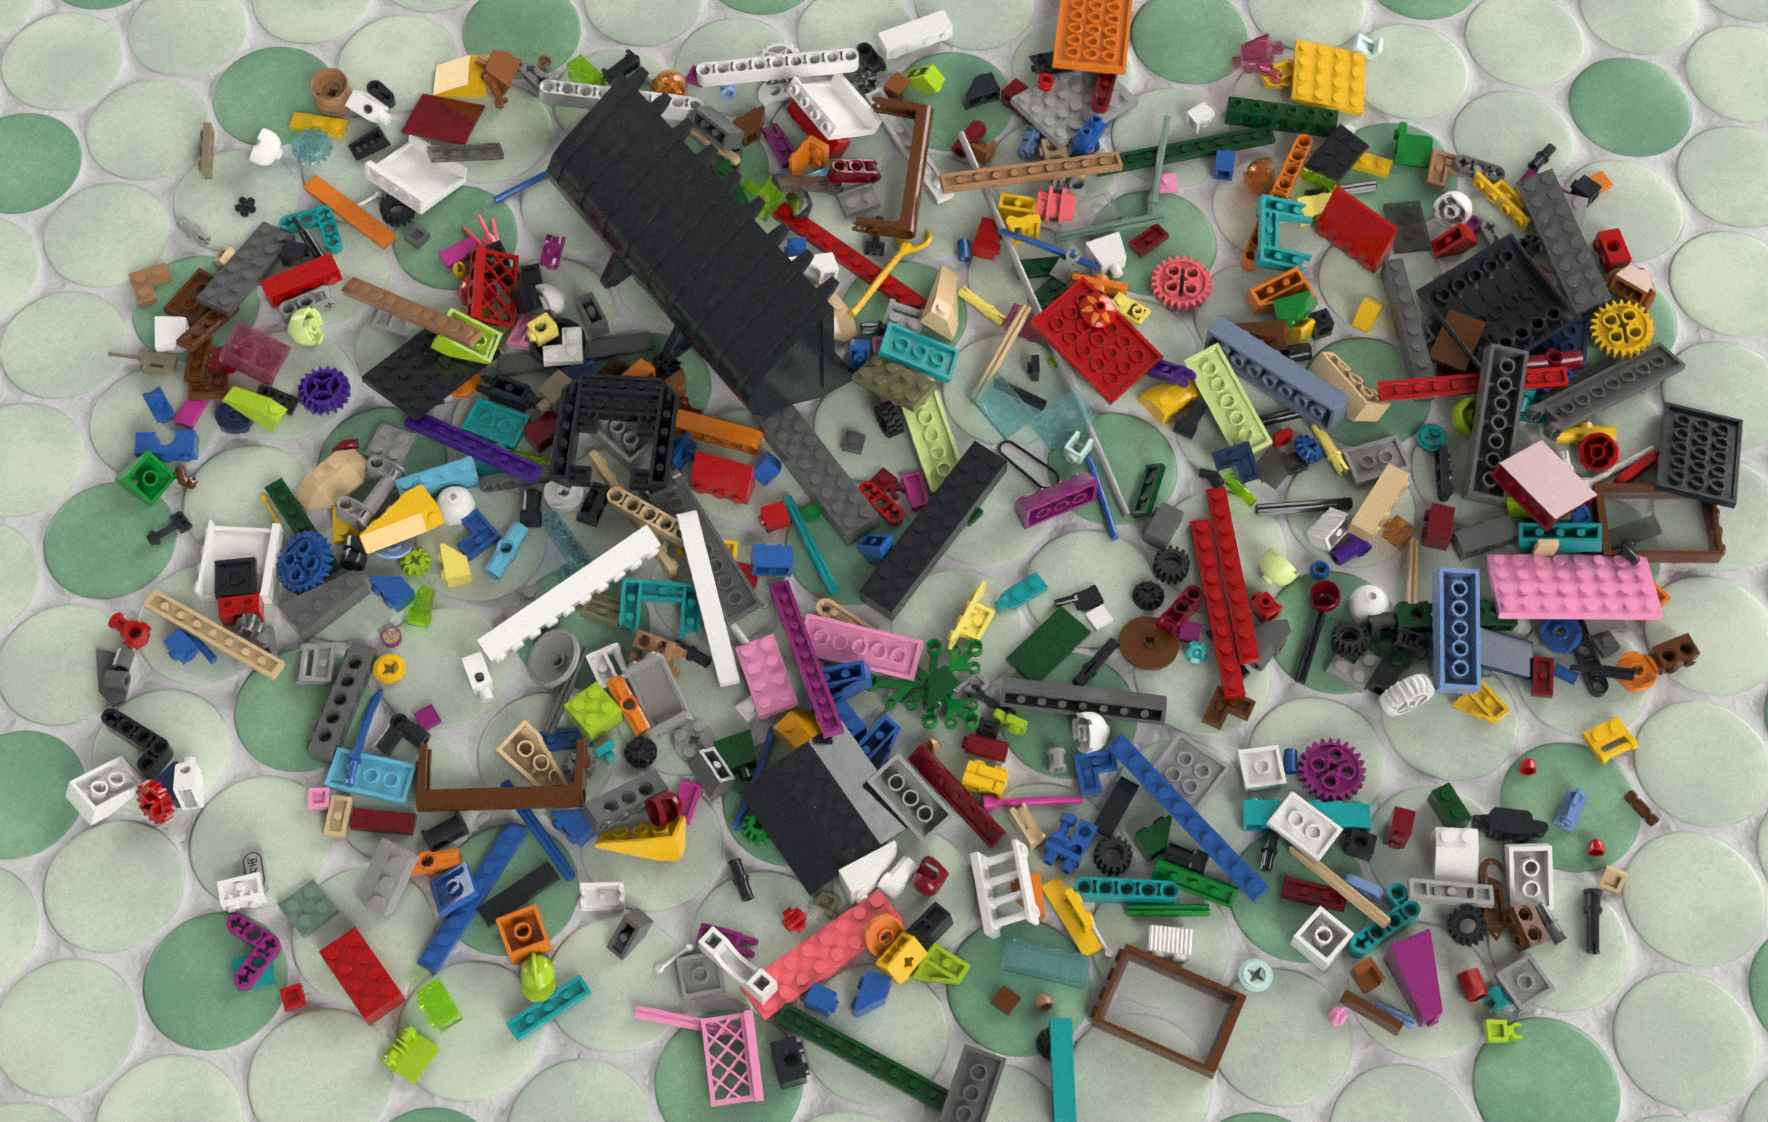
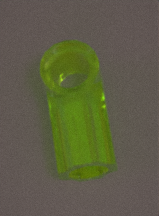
M423 586L417 589L413 607H410L408 611V625L429 628L432 619L431 609L436 594L435 590Z

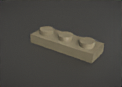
M211 122L203 123V130L200 131L202 145L199 146L201 161L198 162L199 171L203 172L205 179H213L215 131Z

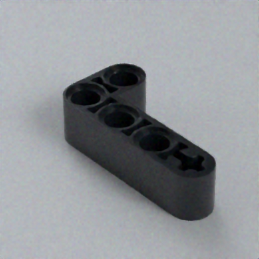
M108 708L103 711L101 720L105 727L114 735L143 752L137 761V767L146 779H154L159 776L174 754L168 741L115 708ZM129 728H133L132 731L125 733ZM149 738L147 742L142 743L144 739ZM166 748L162 753H158L160 749ZM153 764L150 769L145 770L146 766Z

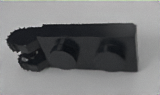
M1440 445L1434 454L1437 497L1443 503L1448 501L1454 493V485L1451 483L1452 472L1449 471L1451 455L1448 453L1447 445Z

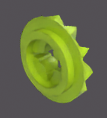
M413 547L409 553L400 557L399 565L405 575L420 577L429 571L432 559L429 552L423 548ZM413 557L416 560L419 559L418 561L420 566L416 565L415 563H412L411 558Z

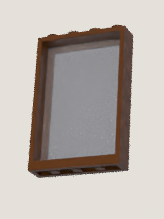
M1594 483L1592 490L1597 496L1591 503L1592 515L1595 517L1593 522L1602 523V552H1598V555L1610 557L1615 555L1623 556L1620 551L1621 544L1628 536L1636 539L1634 553L1647 557L1648 563H1719L1725 555L1726 547L1725 544H1722L1723 528L1719 525L1720 510L1716 504L1654 490L1655 483Z
M1126 943L1124 949L1119 948L1115 958V961H1118L1116 968L1111 967L1106 979L1110 981L1107 988L1103 986L1098 997L1101 999L1099 1007L1094 1005L1090 1018H1093L1091 1026L1213 1079L1247 996Z

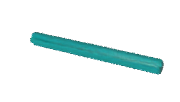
M791 495L783 497L782 501L828 594L830 596L838 594L839 588Z

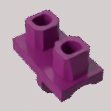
M550 234L546 235L539 262L541 266H546V269L551 270L559 268L566 241L565 236L555 237Z

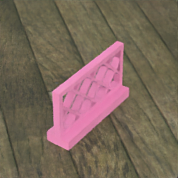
M747 1010L739 1014L701 1019L711 1107L748 1101H764L753 1010ZM740 1019L741 1028L735 1034L727 1026L731 1020ZM716 1023L721 1029L713 1037L707 1032L706 1024ZM724 1030L733 1036L727 1046L717 1040ZM736 1039L744 1044V1049L739 1056L729 1049ZM714 1042L724 1048L717 1059L709 1053V1049ZM727 1051L736 1057L729 1068L720 1062ZM744 1053L746 1061L741 1058L744 1055ZM710 1058L715 1061L712 1065ZM738 1061H741L747 1067L742 1077L732 1071ZM717 1064L727 1070L720 1080L712 1075V1070ZM729 1073L739 1079L732 1090L722 1083ZM747 1075H748V1082L744 1080ZM713 1080L717 1082L715 1087L713 1086ZM742 1082L749 1087V1096L740 1097L735 1093V1090ZM721 1085L729 1094L725 1099L715 1101L714 1092Z

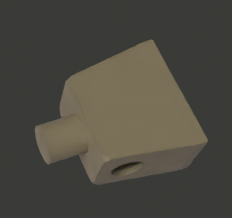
M558 369L538 389L541 401L535 405L537 410L543 414L551 409L558 414L561 390L573 380Z

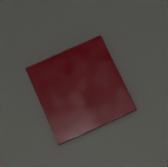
M422 94L401 133L465 145L483 113L485 105Z

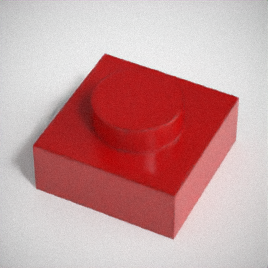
M1290 427L1284 430L1280 429L1273 434V444L1271 447L1275 451L1291 442L1293 431Z
M301 983L279 989L286 1012L307 1005Z

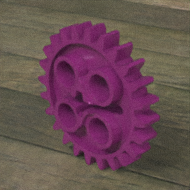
M1322 738L1319 745L1314 741L1312 748L1307 746L1306 753L1302 752V759L1298 762V765L1301 767L1297 771V773L1302 774L1299 781H1305L1303 788H1310L1309 795L1316 793V800L1320 796L1323 797V802H1326L1328 798L1331 801L1338 798L1339 801L1343 802L1344 796L1351 800L1352 794L1357 795L1358 789L1362 788V782L1366 778V776L1362 775L1366 772V768L1362 767L1365 761L1358 760L1361 753L1354 754L1355 747L1347 748L1348 742L1341 745L1340 739L1333 743L1332 738H1329L1328 743H1326ZM1330 755H1336L1339 760L1332 759ZM1318 764L1322 769L1317 770L1313 765ZM1342 772H1348L1351 777H1345ZM1329 781L1333 786L1329 787L1324 782Z

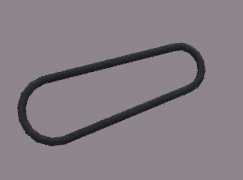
M1005 440L999 444V453L1013 466H1015L1020 472H1022L1027 478H1029L1033 483H1035L1039 488L1046 489L1049 487H1044L1040 485L1023 469H1021L1016 463H1014L1010 458H1008L1001 451V446L1003 444L1010 443L1014 445L1015 447L1023 451L1025 454H1027L1028 456H1030L1031 458H1033L1034 460H1036L1037 462H1039L1040 464L1054 472V474L1057 477L1056 482L1060 480L1059 474L1056 470H1054L1052 467H1050L1049 465H1047L1046 463H1044L1043 461H1041L1040 459H1038L1037 457H1035L1034 455H1032L1031 453H1029L1013 441Z

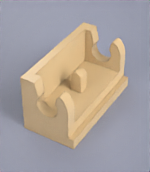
M1022 803L1021 807L1017 810L1015 807L1009 809L1008 818L1029 852L1047 842V837L1041 831L1025 803Z

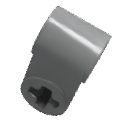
M1082 177L1051 180L1052 186H1054L1053 193L1058 191L1059 194H1062L1063 188H1067L1066 193L1074 194L1076 196L1075 201H1080L1085 197L1086 183Z

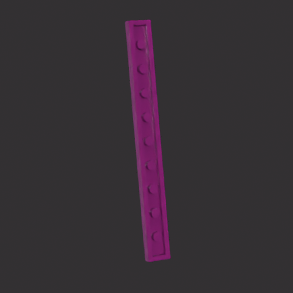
M787 580L770 584L769 591L823 738L844 734L843 725L790 583Z

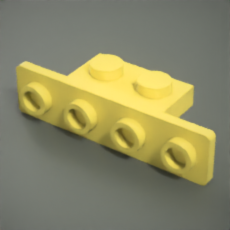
M983 581L980 587H975L972 593V601H967L963 610L965 611L964 615H959L955 624L957 626L956 629H951L947 637L949 641L948 649H953L959 636L969 641L972 639L981 640L995 615L994 610L979 604L985 592L987 582Z

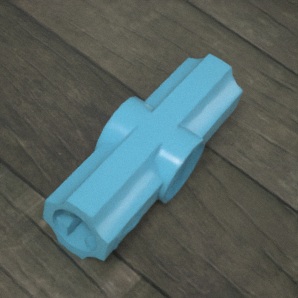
M514 522L504 539L497 543V550L484 569V573L494 580H500L509 564L516 559L517 551L527 537L529 529L519 522ZM507 549L510 550V551L507 552V553H504V552H503L504 550H507Z

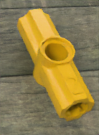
M1581 422L1562 432L1554 441L1555 443L1577 444V446H1580L1581 441L1589 434L1602 432L1616 440L1617 433L1614 426H1593L1592 423Z

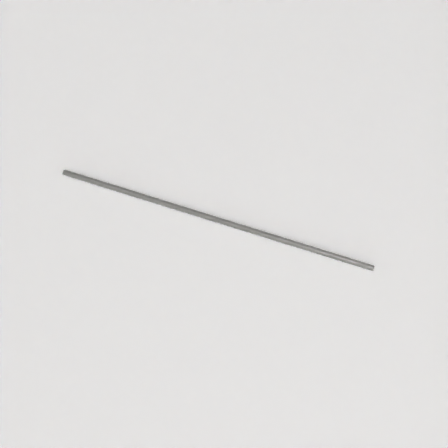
M964 131L958 132V138L972 170L980 169ZM989 188L981 189L998 229L1007 230ZM1001 235L1037 316L1042 312V309L1010 237ZM1048 343L1089 439H1093L1092 446L1124 518L1130 516L1129 508L1063 357Z

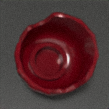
M1328 580L1319 581L1311 587L1310 603L1316 611L1323 613L1332 612L1339 606L1341 599L1340 589L1334 582Z

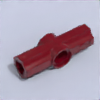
M1550 349L1546 354L1529 355L1527 369L1566 366V369L1583 366L1582 351L1561 352L1557 349Z

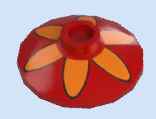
M1090 293L1081 300L1079 305L1080 316L1089 326L1104 328L1115 320L1116 306L1107 295Z

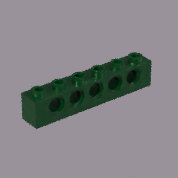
M1229 96L1224 124L1250 128L1271 125L1272 131L1328 138L1337 128L1339 111Z
M1485 599L1480 600L1481 628L1492 631H1512L1518 625V619H1498L1495 602H1488ZM1407 601L1398 602L1391 610L1396 620V626L1393 627L1394 634L1396 628L1399 627L1410 629L1416 633H1433L1432 603L1420 601L1409 604ZM1490 612L1495 613L1497 618L1493 617ZM1411 614H1415L1418 619H1414Z

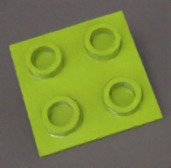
M405 1025L379 1062L412 1084H415L441 1048L418 1034L413 1027Z

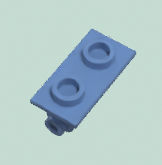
M1030 125L1026 128L1022 139L1027 142H1021L1017 150L1019 158L1028 157L1030 162L1033 161L1034 156L1037 154L1039 144L1044 136L1035 126Z
M1578 787L1575 790L1567 789L1554 819V825L1573 833L1587 799L1583 794V789Z

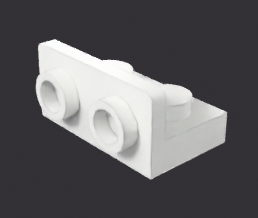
M260 872L217 881L220 905L225 912L235 913L240 911L241 908H256L267 902Z

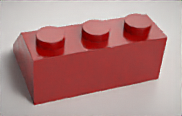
M697 451L690 479L691 489L700 494L706 493L718 499L724 498L736 504L748 505L755 486L754 468L751 465Z

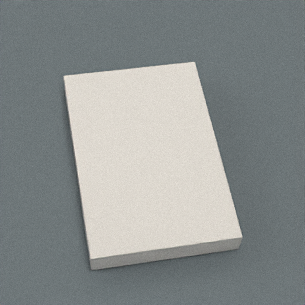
M1293 791L1289 793L1266 823L1267 826L1317 863L1343 830V828Z

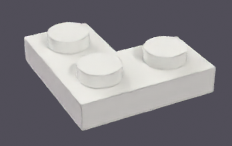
M581 327L562 328L563 345L543 346L544 367L583 364Z

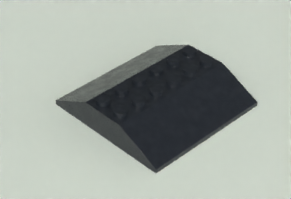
M1512 233L1504 236L1416 291L1437 330L1440 332L1442 325L1470 359L1468 365L1478 373L1481 372L1484 349L1491 343L1531 351L1581 319ZM1450 309L1486 322L1473 355L1445 321Z
M843 721L841 723L844 728V734L823 738L822 733L818 734L777 761L738 791L810 896L839 877V870L879 849L909 828L867 782L877 770Z

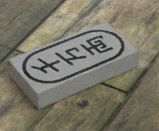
M258 849L241 853L243 874L260 872L263 889L268 891L269 886L263 850Z

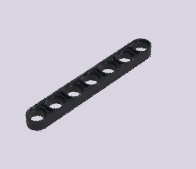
M1577 619L1583 632L1581 642L1573 650L1578 665H1601L1584 619ZM1587 647L1590 651V654L1583 655L1579 651V648ZM1581 671L1589 693L1594 697L1604 696L1609 688L1607 678L1590 676V672ZM1600 683L1604 690L1596 691L1593 688V684Z

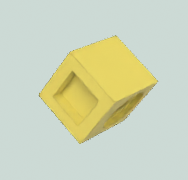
M547 312L527 323V336L531 342H536L539 347L559 336L557 325Z

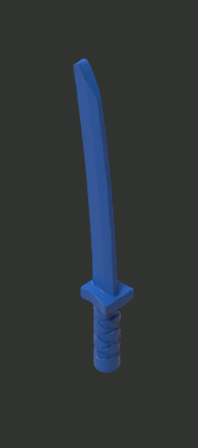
M998 229L997 231L998 234L1066 258L1067 251L1010 230ZM1074 249L1070 253L1071 258L1077 257L1075 254L1076 250ZM1081 256L1077 263L1094 271L1097 270L1099 265Z
M380 689L372 696L361 724L353 753L348 756L350 765L345 783L347 787L351 788L354 786L358 764H362L361 754L375 711L383 695V689Z
M772 726L768 729L752 780L763 773L775 738ZM742 798L741 807L730 827L734 831H738L749 808Z

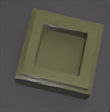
M821 889L812 906V910L832 918L840 897Z

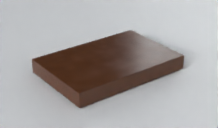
M199 268L163 308L164 312L172 317H185L190 327L211 310V308L199 303L196 297L214 276Z
M1450 309L1445 321L1473 355L1486 322ZM1442 325L1430 352V360L1464 374L1470 359Z

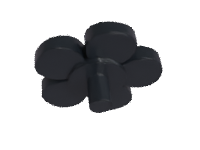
M245 197L239 198L240 204L235 206L236 212H240L242 217H247L249 212L254 213L256 211L254 206L255 200L252 197L248 199Z

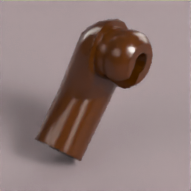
M184 466L175 468L179 485L189 489L198 486V478L196 476L193 478L192 476H187Z

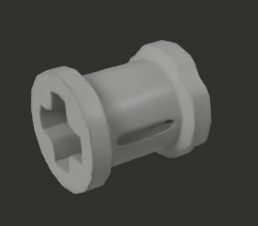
M1053 747L1047 750V755L1050 757L1049 772L1062 773L1067 771V765H1065L1064 761L1065 748Z

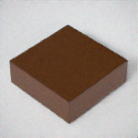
M1003 985L991 1001V1005L1009 1016L1021 997Z

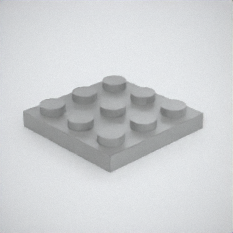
M1181 732L1178 733L1154 764V767L1197 812H1199L1231 769L1228 764Z

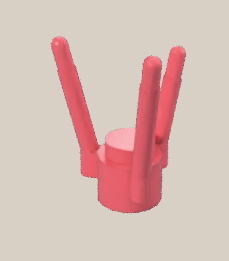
M481 215L477 216L486 234L483 236L482 242L465 225L462 226L465 232L472 236L479 245L486 246L500 240L493 217L490 220L494 235L489 233Z

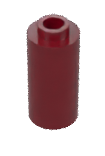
M973 120L964 130L970 146L972 143L978 144L987 133L986 125L980 120ZM958 138L951 149L957 157L965 159L967 156Z
M969 733L968 737L964 736L961 748L965 749L964 753L1005 763L1010 743Z

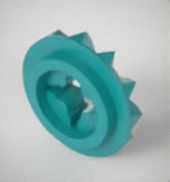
M1429 423L1422 425L1416 433V442L1419 443L1420 448L1423 447L1427 452L1434 451L1436 453L1439 446L1446 445L1448 440L1446 431L1437 424ZM1429 433H1430V435H1431L1432 438H1436V439L1434 440V443L1431 442L1430 439H1428Z

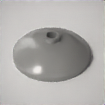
M554 629L545 633L537 640L528 658V672L536 684L551 688L562 684L572 675L580 657V646L575 635L565 629Z

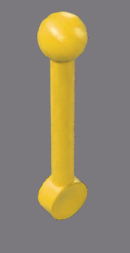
M261 494L260 500L264 501L275 523H280L267 500V495Z

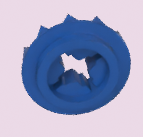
M1300 435L1295 440L1294 447L1301 458L1311 463L1318 462L1322 458L1323 449L1319 447L1320 443L1316 442L1314 438H1310L1309 435Z

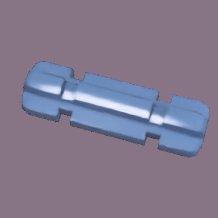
M1380 1000L1375 1002L1374 1006L1402 1021L1404 1027L1409 1029L1413 1027L1415 1017L1409 1014L1405 1015V1012L1390 1005L1386 1006V1003Z

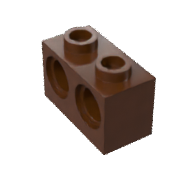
M1689 633L1653 646L1648 655L1655 661L1660 676L1665 673L1668 675L1672 674L1682 666L1687 668L1697 662L1696 659L1700 655V651Z
M1532 900L1501 912L1504 923L1518 952L1528 950L1550 940Z

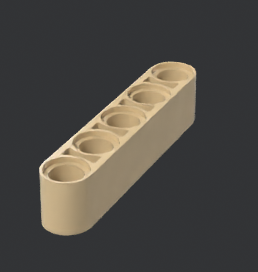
M612 487L608 490L607 499L611 508L642 526L648 525L654 533L684 548L682 538H679L681 533L676 518L620 487ZM615 497H621L620 500L613 501ZM632 506H638L637 509L630 510ZM649 515H655L650 520L646 519ZM671 524L668 529H663L664 525Z

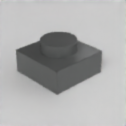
M417 224L403 236L404 241L418 250L431 238L430 233Z
M847 431L842 451L861 455L866 435Z
M1610 631L1592 640L1596 651L1602 659L1621 648Z

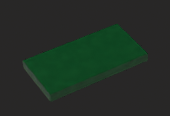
M1060 606L1006 658V662L1025 679L1042 681L1091 634V631Z

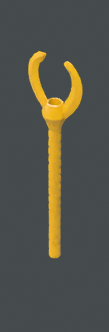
M927 229L926 239L912 246L910 241L897 238V253L849 311L851 317H855L903 256L921 250L932 242L933 236L930 230Z

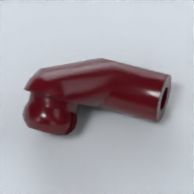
M358 439L343 440L333 447L332 452L359 448Z

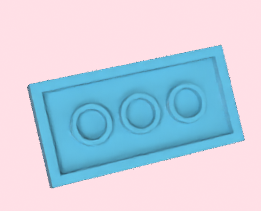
M337 747L324 784L325 787L394 804L406 805L416 776L415 764L362 753V764H358L354 786L350 788L345 786L350 765L348 756L353 753V750Z

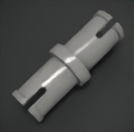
M185 217L178 220L182 225L177 222V227L186 232L190 239H195L202 246L209 245V242L205 239L211 242V237L201 231L198 225H193Z

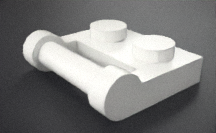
M613 643L585 655L597 683L605 691L609 690L606 682L617 676L608 655H614L621 671L627 668V663L619 643ZM621 674L625 682L629 683L628 677Z

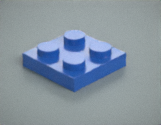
M466 861L429 882L438 913L442 917L479 896L470 865Z

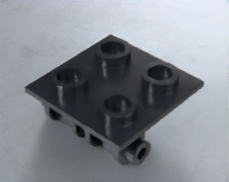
M1054 51L1029 56L1033 63L1031 71L1039 73V75L1048 73L1055 76L1076 71L1052 68Z

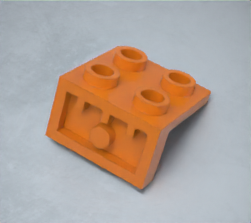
M812 135L807 140H803L799 149L793 152L788 160L791 181L794 182L810 163L818 169L830 166L829 145Z

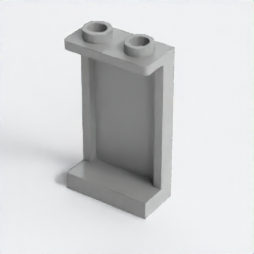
M653 651L646 654L643 660L639 662L634 661L626 665L627 668L622 673L628 677L651 726L649 732L653 738L659 739L694 720L663 654Z

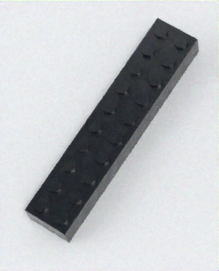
M974 441L859 590L860 601L893 622L1007 472V460Z

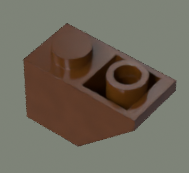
M764 105L754 108L749 113L739 116L732 121L734 125L745 132L741 142L744 147L754 143L761 137L762 128L766 120Z

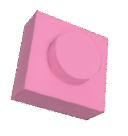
M1176 173L1161 174L1158 193H1177Z
M330 787L308 788L309 811L328 810L331 800Z

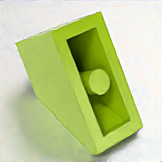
M934 64L911 68L905 75L911 80L908 87L925 95L939 92L946 80Z

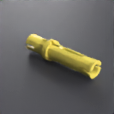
M966 286L959 290L958 296L980 311L984 318L990 319L1000 328L1007 323L1008 318L997 311L994 305L985 302Z
M1314 424L1311 430L1327 454L1328 462L1332 463L1338 476H1343L1342 471L1344 474H1347L1350 469L1344 462L1341 451L1337 450L1328 433Z

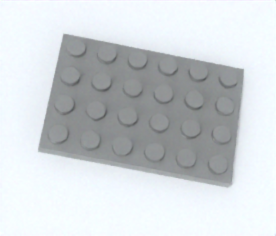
M1076 70L1053 76L1055 81L1051 91H1041L1036 84L1013 96L1010 103L1048 140L1060 149L1073 142V137L1093 114L1103 119L1102 122L1107 123L1137 106L1139 100L1117 80L1109 110L1103 114L1095 113L1091 109V100L1099 73Z

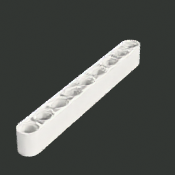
M854 48L703 62L696 67L697 81L699 85L709 87L789 79L794 76L799 78L855 72L859 68V54Z
M544 80L540 84L539 100L547 105L591 110L611 87ZM638 90L649 103L662 94ZM669 94L672 100L661 116L666 119L684 121L687 117L691 118L694 107H703L704 102L697 97Z
M693 510L677 514L676 517L719 687L723 688L739 684V675L697 511Z

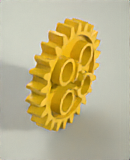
M1622 299L1619 304L1612 300L1611 306L1605 303L1604 309L1599 307L1598 313H1594L1593 319H1591L1590 325L1592 326H1590L1589 330L1592 333L1591 339H1596L1594 346L1600 345L1599 351L1606 349V355L1612 352L1613 358L1620 354L1621 359L1624 358L1625 354L1632 358L1633 352L1638 356L1640 350L1645 351L1646 345L1650 346V339H1653L1654 336L1652 332L1655 329V326H1652L1654 320L1648 319L1650 313L1644 314L1645 307L1638 309V303L1632 306L1631 300L1624 304ZM1625 317H1630L1633 320H1626ZM1607 321H1610V322H1612L1613 324H1612V325H1609V324H1607L1606 322H1607ZM1630 334H1637L1638 337H1633ZM1612 338H1617L1619 341H1613Z

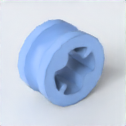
M736 84L720 85L723 98L730 99L737 95Z

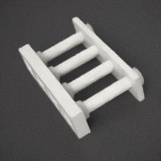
M1016 839L1012 840L1013 850L987 858L979 852L970 854L984 934L993 939L1001 937V926L1027 919L1028 922L1035 926L1039 925L1038 917H1040V911L1035 903L1028 868V850L1023 843ZM1015 858L1017 870L993 878L990 877L988 870L990 866ZM1019 878L1021 890L997 898L993 896L992 889L994 886ZM1023 898L1025 910L1001 918L997 917L996 909L998 906Z

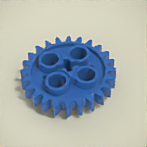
M303 530L302 534L297 532L296 538L291 536V543L285 542L287 548L280 550L283 553V556L278 557L281 563L276 565V567L280 568L277 575L281 576L278 581L283 583L282 587L297 595L318 587L319 582L325 583L323 577L329 576L327 569H332V566L329 565V562L334 560L329 557L333 553V550L329 549L331 544L327 542L328 539L323 537L322 534L312 530L309 532Z

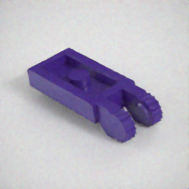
M1160 360L1147 372L1149 377L1173 384L1176 383L1179 387L1186 388L1189 384L1186 378L1191 381L1197 378L1193 370L1165 360Z

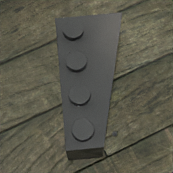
M352 570L277 605L282 617L307 643L371 593L367 583L355 570Z

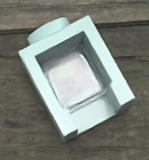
M1077 430L1065 445L1063 456H1065L1069 463L1080 465L1092 450L1093 439L1090 438L1087 444L1079 440L1080 432Z

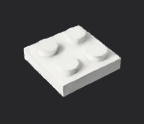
M1279 745L1237 751L1245 791L1286 786L1287 781Z

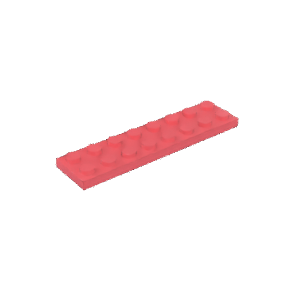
M877 889L868 896V899L856 904L763 969L777 981L778 990L764 1005L741 985L740 989L766 1022L780 1012L785 1002L792 1004L809 992L813 982L820 984L867 951L864 944L863 929L873 918L887 913L899 919L903 924L904 920L882 891ZM884 932L881 936V939H884L889 934V932Z

